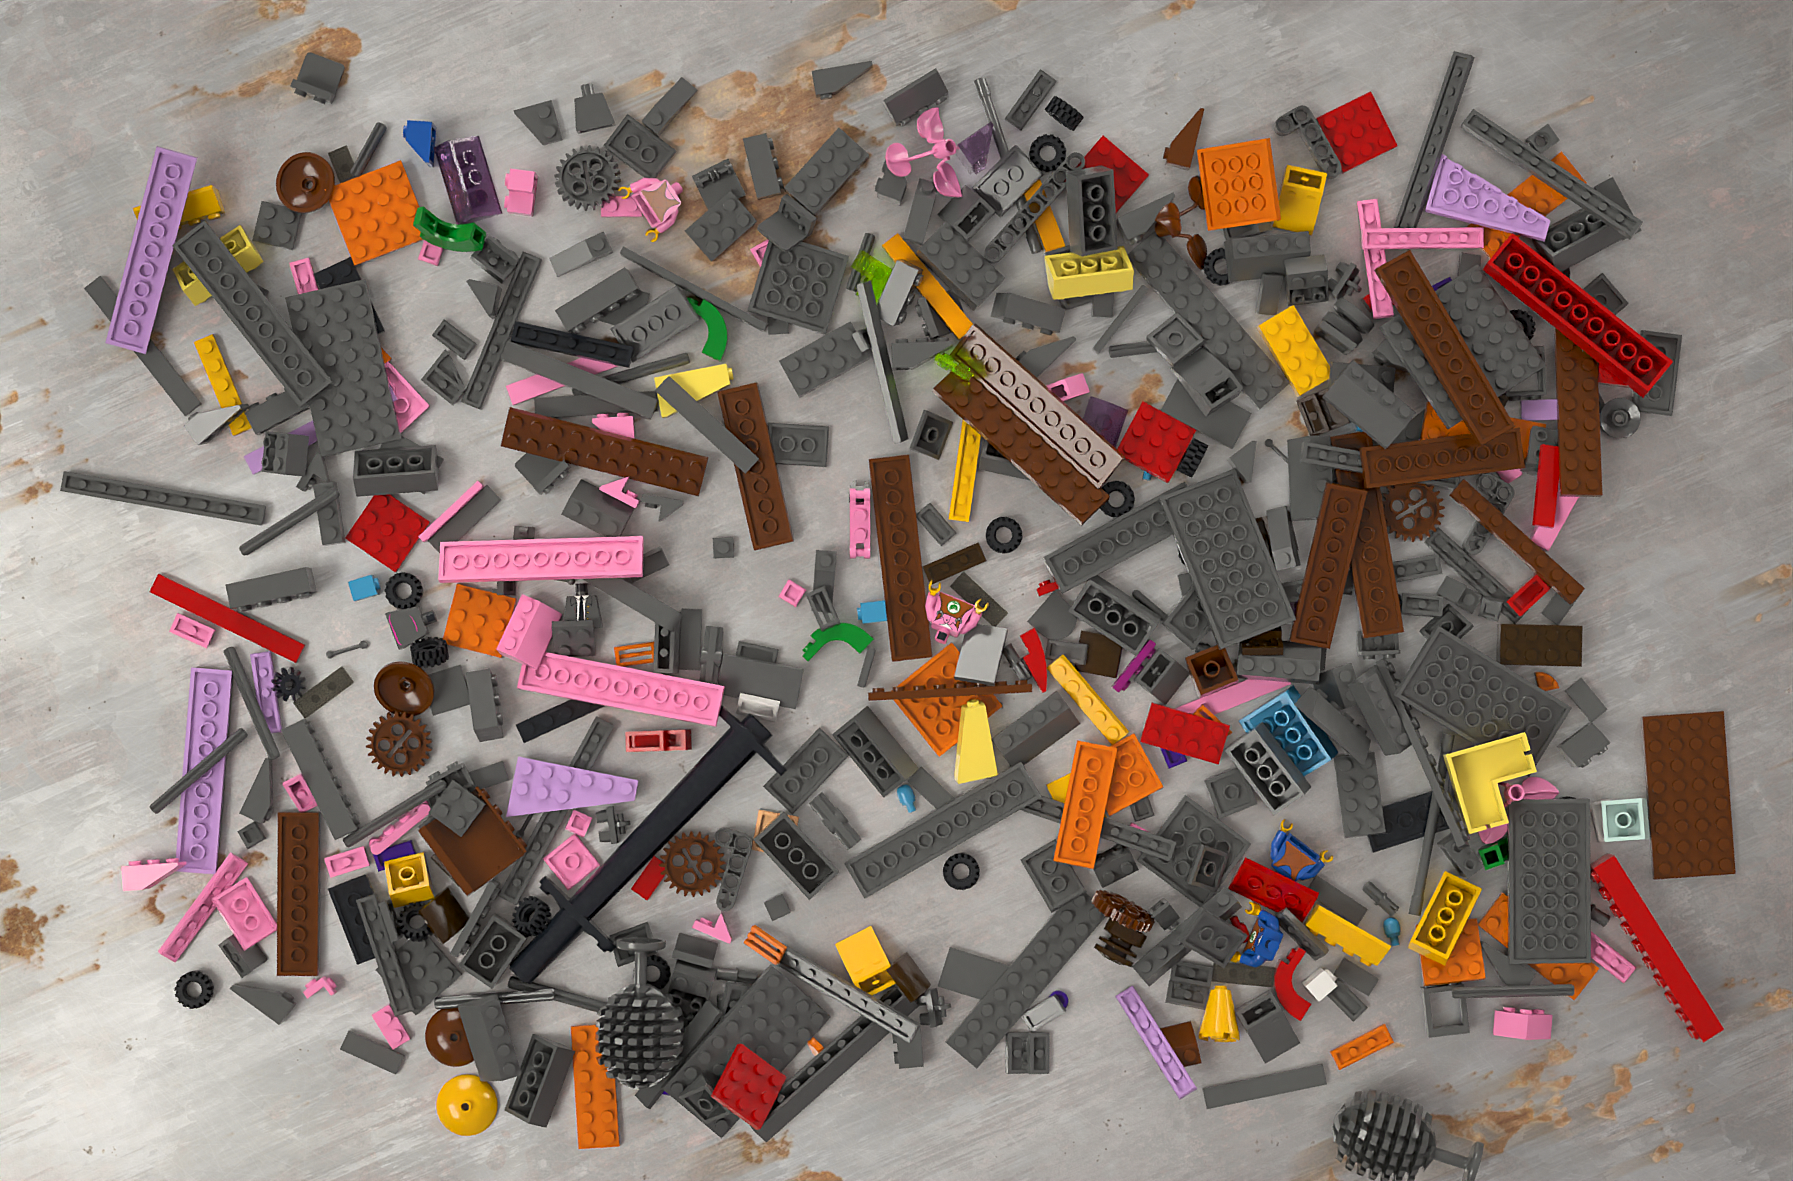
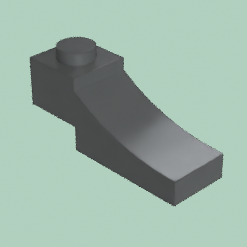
M816 550L813 591L825 586L833 604L837 552ZM823 592L819 593L827 613H831ZM812 596L817 611L822 612L816 596Z

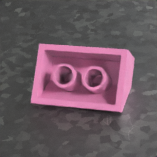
M522 594L496 650L500 655L537 670L553 637L552 621H560L562 614L544 603Z

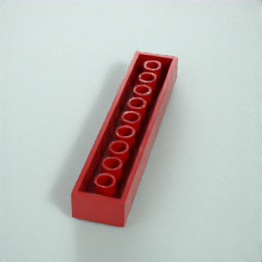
M1513 233L1483 268L1484 272L1642 398L1673 363L1670 358Z
M1607 853L1590 864L1592 882H1596L1599 885L1600 889H1598V892L1604 900L1606 899L1611 904L1609 909L1614 917L1620 918L1622 922L1620 927L1624 933L1632 937L1631 944L1634 949L1644 956L1642 958L1644 965L1647 969H1651L1655 975L1652 976L1654 981L1666 991L1663 993L1666 1000L1676 1007L1674 1012L1679 1020H1683L1688 1026L1685 1029L1689 1036L1704 1043L1723 1031V1026L1615 855Z

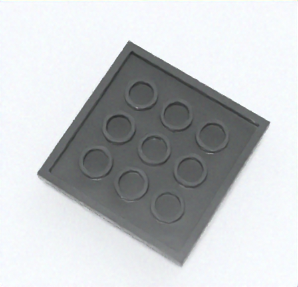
M768 241L748 311L826 335L849 256L805 242L799 243L788 252H783L771 241Z
M1185 795L1156 833L1158 836L1177 842L1171 860L1167 861L1142 852L1137 861L1197 906L1202 907L1212 898L1215 892L1186 882L1199 843L1229 853L1218 888L1251 843Z

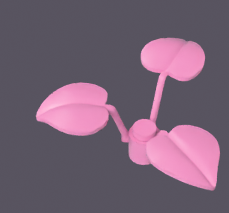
M931 108L919 116L917 129L922 138H927L928 143L935 144L932 150L908 157L907 150L902 144L893 143L887 148L885 155L886 164L894 175L904 177L911 172L909 161L933 154L934 157L942 159L937 165L938 171L934 172L933 175L937 191L944 196L959 198L962 197L957 176L953 168L948 163H945L947 160H950L949 156L956 153L957 147L952 139H943L944 131L939 116V108Z
M1539 777L1525 779L1522 782V786L1519 784L1509 785V783L1504 782L1497 783L1505 787L1504 797L1507 801L1504 803V808L1511 804V802L1519 801L1522 798L1554 799L1559 794L1555 786ZM1507 824L1493 828L1487 827L1486 830L1479 831L1478 834L1484 844L1498 841L1506 834Z

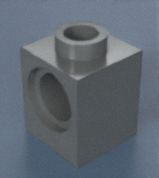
M1547 124L1529 136L1525 141L1528 146L1541 154L1560 140L1550 125ZM1538 136L1545 139V146H1539L1536 143Z

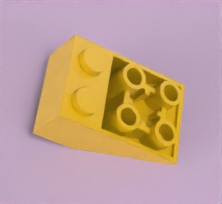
M1287 165L1284 170L1278 198L1281 220L1273 221L1272 227L1292 232L1309 231V235L1312 236L1327 173Z
M872 926L835 944L856 987L870 995H874L896 984L886 971L891 964Z

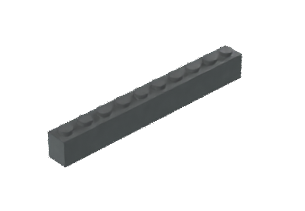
M897 984L879 999L907 1017L919 1007L915 1000L911 1003ZM861 1015L782 1086L761 1129L756 1130L752 1126L750 1127L765 1142H768L889 1034L890 1031Z

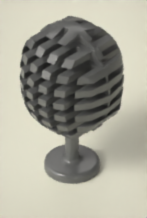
M622 938L616 940V946L621 950L635 951L634 984L621 988L622 990L608 997L606 1006L599 1008L596 1015L601 1016V1018L596 1020V1027L599 1029L595 1037L599 1043L595 1045L597 1053L602 1055L596 1057L599 1065L605 1064V1067H608L606 1068L608 1070L606 1072L607 1078H617L620 1080L618 1082L622 1083V1085L633 1089H643L658 1084L659 1081L671 1074L672 1068L675 1065L680 1064L683 1058L679 1054L683 1052L681 1041L684 1039V1032L681 1029L684 1027V1020L678 1019V1016L683 1015L680 1007L674 1008L672 1005V994H662L660 989L647 983V951L664 949L666 947V940L658 938Z
M1369 1089L1364 1102H1361L1362 1091L1355 1092L1350 1106L1346 1108L1344 1103L1335 1115L1332 1135L1334 1143L1336 1140L1338 1144L1336 1159L1342 1162L1343 1156L1346 1154L1345 1168L1351 1171L1355 1163H1358L1356 1174L1363 1176L1366 1173V1169L1369 1168L1368 1178L1374 1181L1379 1172H1381L1380 1181H1389L1392 1173V1181H1402L1405 1172L1408 1174L1407 1181H1414L1420 1167L1423 1166L1425 1171L1433 1160H1437L1464 1169L1462 1181H1474L1476 1178L1484 1143L1475 1142L1468 1157L1437 1148L1435 1133L1431 1131L1433 1116L1427 1112L1425 1119H1422L1423 1106L1417 1103L1412 1112V1101L1407 1098L1404 1099L1402 1106H1400V1096L1394 1094L1390 1102H1388L1389 1093L1382 1091L1377 1101H1375L1377 1090Z

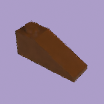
M1200 108L1171 142L1170 146L1165 147L1163 159H1166L1165 165L1184 170L1190 169L1204 108Z

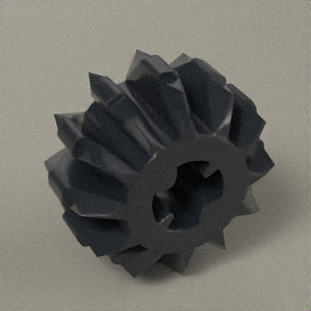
M284 667L281 668L282 675L275 672L274 674L278 679H271V683L276 684L271 690L278 691L276 697H282L283 701L286 702L289 697L292 701H295V694L301 697L303 694L299 691L300 688L306 689V686L301 684L306 680L305 677H300L301 671L297 670L294 672L293 667H290L288 671ZM285 682H292V686H285Z

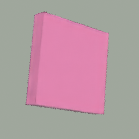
M573 834L543 858L567 890H570L600 866V863L576 834Z

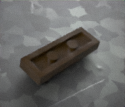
M978 542L923 566L928 581L932 580L933 585L987 560Z

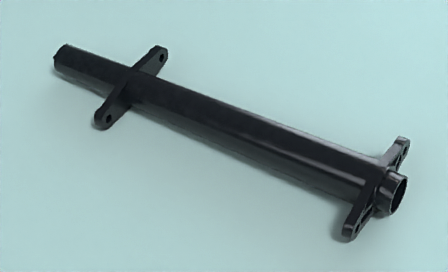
M721 705L719 716L730 728L571 898L547 876H544L539 881L541 884L539 888L546 895L551 894L560 910L550 920V923L546 924L548 927L546 929L543 928V932L541 934L538 933L510 963L509 969L523 983L531 984L583 931L598 941L596 945L604 953L606 951L611 953L617 946L594 923L592 918L756 753L781 776L787 771L765 745L773 735L760 721L750 713L740 721Z

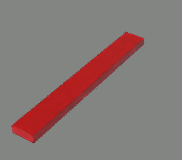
M161 574L157 575L149 591L294 663L298 662L305 647V644Z

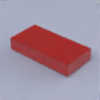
M653 856L631 890L645 900H648L665 876L661 875L665 867L659 866V864L664 862Z

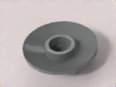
M1612 399L1601 409L1600 425L1603 431L1613 438H1627L1634 434L1640 425V411L1628 399ZM1616 415L1622 416L1621 422L1615 420Z

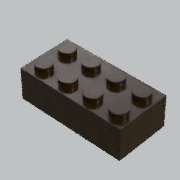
M1497 624L1496 661L1502 665L1582 667L1583 626Z

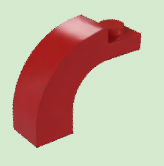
M1297 946L1296 949L1292 948L1286 956V959H1288L1287 963L1281 959L1278 960L1273 974V987L1281 1006L1289 1014L1301 1021L1311 1003L1299 996L1292 985L1293 972L1306 951Z

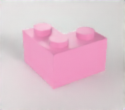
M510 169V174L506 173L505 186L509 190V196H505L504 208H507L509 214L533 217L538 176L534 171Z
M1503 1007V1010H1495L1493 1035L1524 1040L1551 1039L1552 1015L1544 1014L1545 1010L1520 1009V1012H1516L1514 1007Z

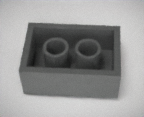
M495 913L458 966L493 989L529 936Z

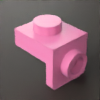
M324 976L318 981L315 978L305 985L307 989L303 991L308 999L325 987L332 996L337 993L335 990L337 986L330 977L327 979Z

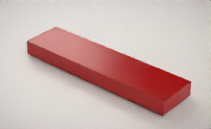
M1540 445L1533 526L1554 528L1559 483V453L1557 446Z

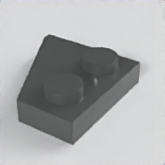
M552 100L513 110L514 114L542 145L563 140Z
M445 349L422 377L421 381L454 406L466 389L449 352Z

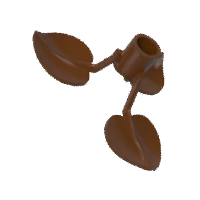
M1196 175L1190 179L1188 184L1189 196L1194 204L1179 212L1178 207L1174 203H1167L1155 218V231L1159 237L1171 235L1172 238H1187L1189 240L1187 242L1188 253L1196 266L1203 270L1207 257L1206 243L1199 234H1194L1193 237L1189 234H1181L1182 227L1180 223V217L1197 206L1201 210H1205L1201 177Z

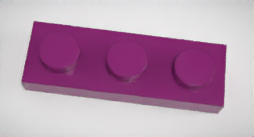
M1148 639L1111 688L1117 692L1125 691L1131 684V681H1129L1133 674L1137 675L1144 667L1141 663L1145 658L1150 659L1155 653L1156 649L1154 647L1156 643Z

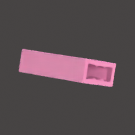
M1560 481L1558 483L1554 528L1535 526L1530 536V539L1543 551H1549L1579 498L1560 497Z

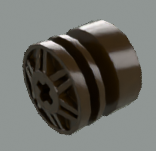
M1109 917L1104 930L1110 934V937L1100 936L1098 939L1105 942L1106 945L1104 947L1096 943L1094 948L1103 957L1119 965L1132 967L1134 962L1126 957L1129 955L1136 958L1137 954L1131 950V947L1142 948L1147 936L1137 930L1134 931L1120 925Z

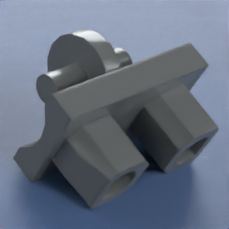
M1340 262L1335 270L1336 273L1342 276L1340 281L1338 282L1332 278L1328 280V290L1337 300L1341 297L1343 298L1345 293L1351 296L1354 291L1360 293L1362 290L1358 286L1361 278L1357 276L1360 271L1353 263L1349 265Z
M614 806L596 812L597 823L608 822L609 830L598 831L600 842L619 843L616 827H619L620 834H626L625 826L631 825L630 821H624L623 813L617 814L618 822H616Z
M937 988L929 989L917 998V1004L919 1006L927 1005L928 1013L920 1014V1024L930 1025V1028L942 1025V1017H947L946 1009L951 1008V1003H945L944 996L938 997Z

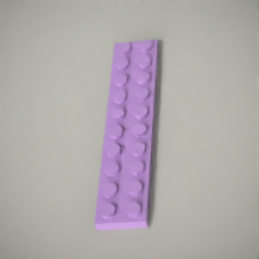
M159 146L156 147L105 342L107 344L143 354L147 352L174 249L172 245L176 242L198 157Z
M191 668L182 777L228 739L233 679L231 670ZM226 755L181 793L176 858L179 859V862L186 861V865L177 870L178 872L215 874L217 871Z

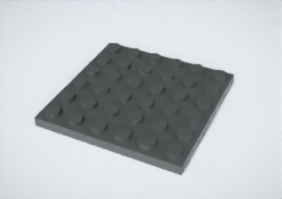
M1478 264L1435 291L1497 397L1547 366ZM1399 314L1381 325L1379 329L1446 428L1450 429L1461 422L1463 419L1401 315Z

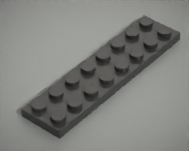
M1183 482L1044 556L1042 559L1061 593L1063 594L1090 578L1101 574L1173 535L1158 498L1188 487L1186 483Z

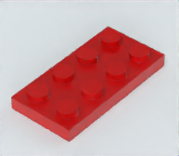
M1151 702L1140 742L1219 765L1230 725Z
M1246 857L1228 889L1275 912L1287 908L1301 923H1303L1319 895L1318 892Z

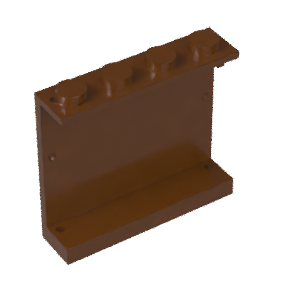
M478 786L471 793L485 802L486 805L462 837L437 819L418 830L467 897L527 853L525 850L527 845L521 837L516 838L513 834L515 829L509 821L504 822L501 818L502 811L496 804L494 806L491 805L488 801L491 798L484 788L480 790Z

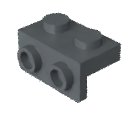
M490 235L485 237L482 250L475 251L470 257V260L501 284L516 269L520 260L514 251L508 250L497 238Z
M1356 631L1357 656H1363V660L1375 659V655H1383V659L1396 658L1395 654H1400L1398 633L1363 639L1362 631Z
M457 761L448 765L446 772L440 774L437 771L428 776L429 781L425 782L427 786H430L439 779H444L448 787L451 781L455 780L466 789L475 785L465 764H458ZM445 789L439 792L438 794L434 795L436 801L440 798Z
M1116 844L1111 849L1096 855L1093 870L1102 888L1139 869L1128 847Z

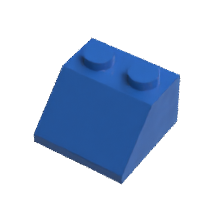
M407 120V125L403 127V138L406 139L408 144L429 167L434 168L436 126L432 122Z

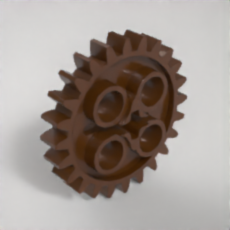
M1420 483L1393 485L1394 488L1387 486L1386 489L1389 493H1382L1381 495L1385 498V501L1382 502L1386 526L1390 527L1388 534L1395 531V539L1402 535L1404 542L1408 537H1410L1411 542H1414L1415 536H1417L1419 541H1422V534L1430 537L1429 530L1432 532L1437 531L1434 525H1441V522L1437 519L1444 517L1443 514L1439 513V510L1445 509L1444 506H1439V503L1444 499H1437L1436 497L1440 491L1433 492L1434 486L1428 487ZM1412 489L1419 492V499L1417 501L1412 500L1409 496ZM1427 499L1426 503L1414 509L1415 514L1411 512L1399 520L1396 519V516L1409 509L1408 504L1413 506L1421 500ZM1395 500L1402 503V509L1399 512L1395 511L1392 507ZM1422 507L1430 509V516L1428 518L1421 516L1420 511ZM1407 517L1413 521L1411 529H1407L1403 525V521Z
M398 710L395 711L394 716L388 712L387 719L380 716L379 720L381 723L376 721L373 723L376 729H369L373 736L366 737L368 741H371L370 744L366 745V748H370L372 751L367 755L375 757L371 763L378 762V770L382 767L385 768L384 774L391 770L393 777L397 772L403 777L405 771L411 775L412 768L418 772L420 770L418 764L422 766L426 764L423 758H430L426 751L429 752L433 749L427 746V744L433 742L432 739H427L431 731H424L427 724H419L422 718L415 721L414 713L407 717V711H404L402 716L399 715ZM396 724L401 725L403 733L396 734L393 731V726ZM408 730H411V734L405 739L402 746L388 758L387 755L397 744L396 741H399ZM409 738H416L419 746H410ZM387 740L390 743V748L387 750L382 749L380 741ZM397 753L405 755L406 761L404 763L396 760Z
M690 831L688 837L685 832H682V839L677 835L674 836L675 843L668 841L670 849L663 848L667 855L660 856L661 859L665 860L664 863L659 864L660 867H665L661 875L667 874L668 876L664 882L671 881L672 883L669 888L671 889L676 886L677 894L684 890L685 897L688 892H691L692 897H695L696 891L703 896V889L710 893V885L717 887L715 879L722 880V877L718 874L725 872L724 869L720 868V865L726 864L725 861L720 860L725 854L718 853L721 846L714 847L715 839L709 842V835L707 834L702 838L701 831H699L697 836H694L693 831ZM698 844L701 847L702 852L700 855H693L690 848L692 845ZM683 848L687 850L693 861H698L696 867L703 876L702 880L699 879L693 867L689 868L687 866L690 862L683 853ZM681 855L684 858V864L676 866L673 863L674 856ZM703 862H710L712 864V871L709 873L703 872L701 864ZM685 873H693L695 881L691 884L684 881Z
M1097 890L1091 900L1092 904L1095 905L1094 907L1099 909V912L1112 918V921H1117L1120 925L1134 931L1137 929L1140 932H1150L1155 923L1151 914H1148L1146 910L1136 905L1135 902H1130L1126 897L1124 898L1119 894L1109 893L1106 890Z

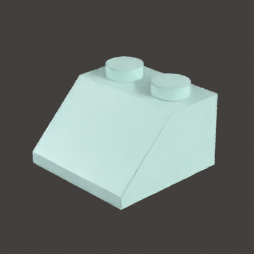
M1647 798L1601 801L1604 842L1650 839Z

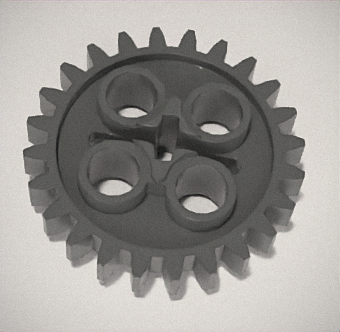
M591 145L588 146L586 151H584L582 146H580V152L573 148L572 156L566 153L567 160L560 159L562 167L556 166L559 173L554 174L555 179L559 180L555 182L556 187L559 188L557 190L558 194H563V201L568 200L570 207L575 203L577 210H579L581 205L585 211H587L588 206H591L594 211L597 204L603 208L602 202L610 203L608 197H616L613 190H619V186L616 183L621 182L620 177L617 176L621 173L619 169H615L618 167L617 162H612L614 160L612 155L607 157L606 150L600 153L598 146L594 151H592ZM583 162H587V169L590 175L589 180L592 187L591 195H589ZM593 164H601L599 169H591ZM574 168L581 169L577 174L571 173ZM597 183H604V186L602 188H595V185ZM577 187L585 188L581 193L575 192Z

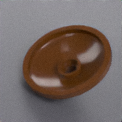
M311 152L298 153L288 158L280 167L276 177V191L279 199L287 208L298 213H311L322 208L332 196L335 186V176L330 164L323 157ZM312 182L313 186L309 189L308 185Z
M392 662L382 667L377 673L374 680V693L379 703L386 710L393 714L398 710L400 716H402L404 711H407V717H410L413 713L415 714L414 716H417L429 708L434 698V686L428 674L420 667L408 662Z
M458 1008L440 1009L429 1020L425 1031V1042L430 1054L438 1062L451 1067H460L473 1062L474 1058ZM451 1034L458 1036L457 1041L451 1040Z

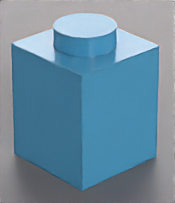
M368 575L348 582L353 601L355 602L380 595L378 590L381 589L379 579L375 578L374 575Z
M885 600L860 603L861 607L857 608L858 620H862L863 624L887 621Z

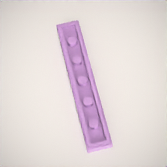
M1131 986L1116 995L1115 997L1179 1100L1197 1090V1087L1135 988Z

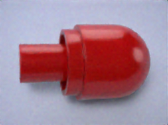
M1235 915L1230 918L1233 926L1248 935L1243 942L1246 943L1250 937L1249 931L1244 922H1240L1238 916Z

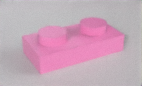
M609 196L610 203L602 202L601 217H642V211L632 196H629L627 199H622L625 196Z
M177 613L169 632L208 648L216 629Z
M364 846L324 858L330 878L370 866Z
M390 1004L372 1014L373 1019L392 1050L411 1039L398 1016L395 1017Z

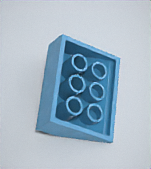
M1292 685L1240 719L1239 723L1247 733L1263 722L1302 775L1306 776L1332 760L1339 752L1328 735L1294 705L1301 695L1295 686Z

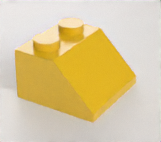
M424 852L384 862L389 896L394 908L409 905L412 902L430 900L434 897Z

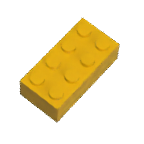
M1294 305L1256 327L1283 374L1289 380L1290 386L1297 397L1329 379L1330 366Z
M1444 871L1410 940L1408 948L1445 966L1480 896L1482 888Z

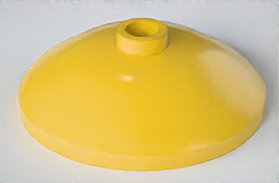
M464 1074L456 1076L445 1083L438 1094L436 1109L440 1121L449 1131L462 1136H472L483 1132L492 1124L497 1114L498 1100L494 1089L487 1081H480V1077L476 1075ZM463 1103H467L469 1105L468 1110H464L462 1108Z

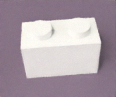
M1319 967L1302 982V985L1320 1002L1337 987L1334 982L1337 979L1327 968L1323 970Z

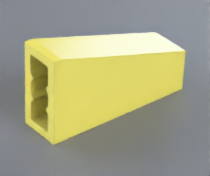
M727 364L654 377L656 389L670 376L697 402L730 386V380H734L732 368H728ZM657 393L663 419L678 413Z
M978 699L969 700L967 704L961 707L954 779L958 784L998 775L986 706Z

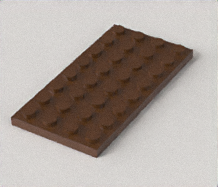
M1724 711L1641 717L1653 879L1736 874Z

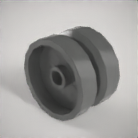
M1341 297L1333 305L1337 314L1327 312L1322 321H1326L1358 346L1363 341L1359 332L1368 334L1373 329L1374 323L1360 309Z

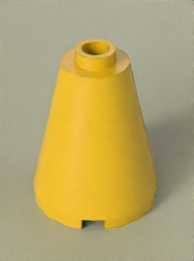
M1215 986V989L1210 990L1198 1039L1208 1041V1037H1211V1040H1215L1214 1042H1236V1040H1240L1232 994L1230 990H1227V986Z

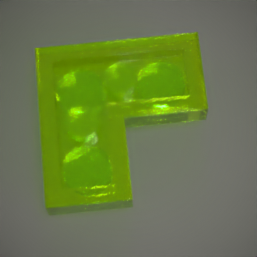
M860 250L851 268L866 277L863 282L871 280L877 302L886 286L892 269L867 252Z
M944 352L942 355L939 353L936 355L933 363L949 373H954L967 382L970 381L973 376L970 372L971 368L963 363L957 365L953 362L954 358Z

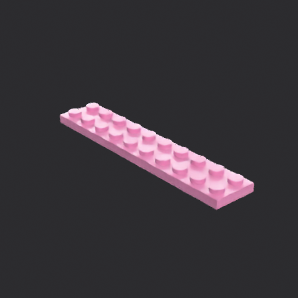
M643 536L440 542L438 580L440 583L643 577L644 538Z
M545 652L537 670L522 664L517 688L520 690L717 727L725 689L724 686L548 652Z

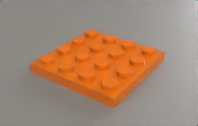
M1270 138L1197 150L1208 231L1281 220Z
M401 160L334 186L329 202L354 266L423 240L420 237L421 231L413 226L419 204Z
M951 642L897 687L913 690V686L925 685V689H934L933 685L946 684V688H954V684L966 683V687H974V682L955 680L954 675L960 652ZM994 694L894 700L939 757L958 742L961 707L967 704V701L974 699L982 701L986 706L988 718L1002 707V704Z

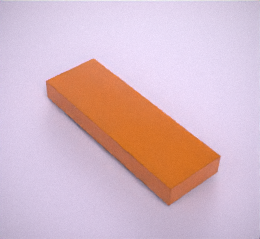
M1382 1024L1331 1050L1330 1053L1338 1069L1341 1070L1394 1043L1386 1025Z

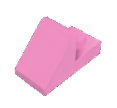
M629 477L602 485L599 489L634 508H637L641 500L637 499L638 495L630 490L623 491Z
M302 774L282 783L299 812H306L318 806Z
M722 912L715 927L711 925L712 922L705 918L701 917L700 920H695L692 928L726 943H731L732 937Z

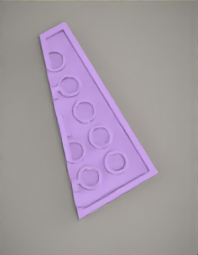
M1441 155L1425 212L1544 242L1550 220L1517 202V199L1501 192L1502 190L1478 175L1465 170L1460 164L1452 162L1447 156Z
M518 757L506 817L635 801L639 780Z

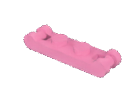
M850 488V559H856V557L870 559V488H864V490ZM856 499H864V502H856ZM856 543H864V548H856Z
M426 800L410 812L400 816L399 821L394 825L390 824L379 837H372L369 840L371 852L375 855L380 854L426 817L430 811L428 801Z

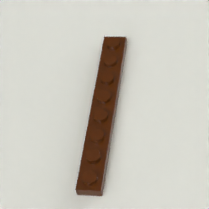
M1465 479L1461 480L1449 494L1451 498L1566 602L1572 604L1585 588Z
M1027 680L1015 681V685H1007V681L995 682V686L974 683V687H966V683L954 684V688H946V684L933 685L934 689H925V685L913 686V690H905V687H892L893 691L887 692L884 691V688H872V692H868V700L1032 692V684H1028Z

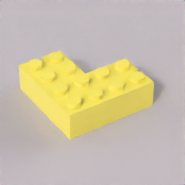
M1525 732L1443 755L1463 826L1468 834L1486 830L1487 827L1493 828L1509 823L1497 783L1537 772L1532 754L1526 756L1524 754L1525 751L1530 750Z

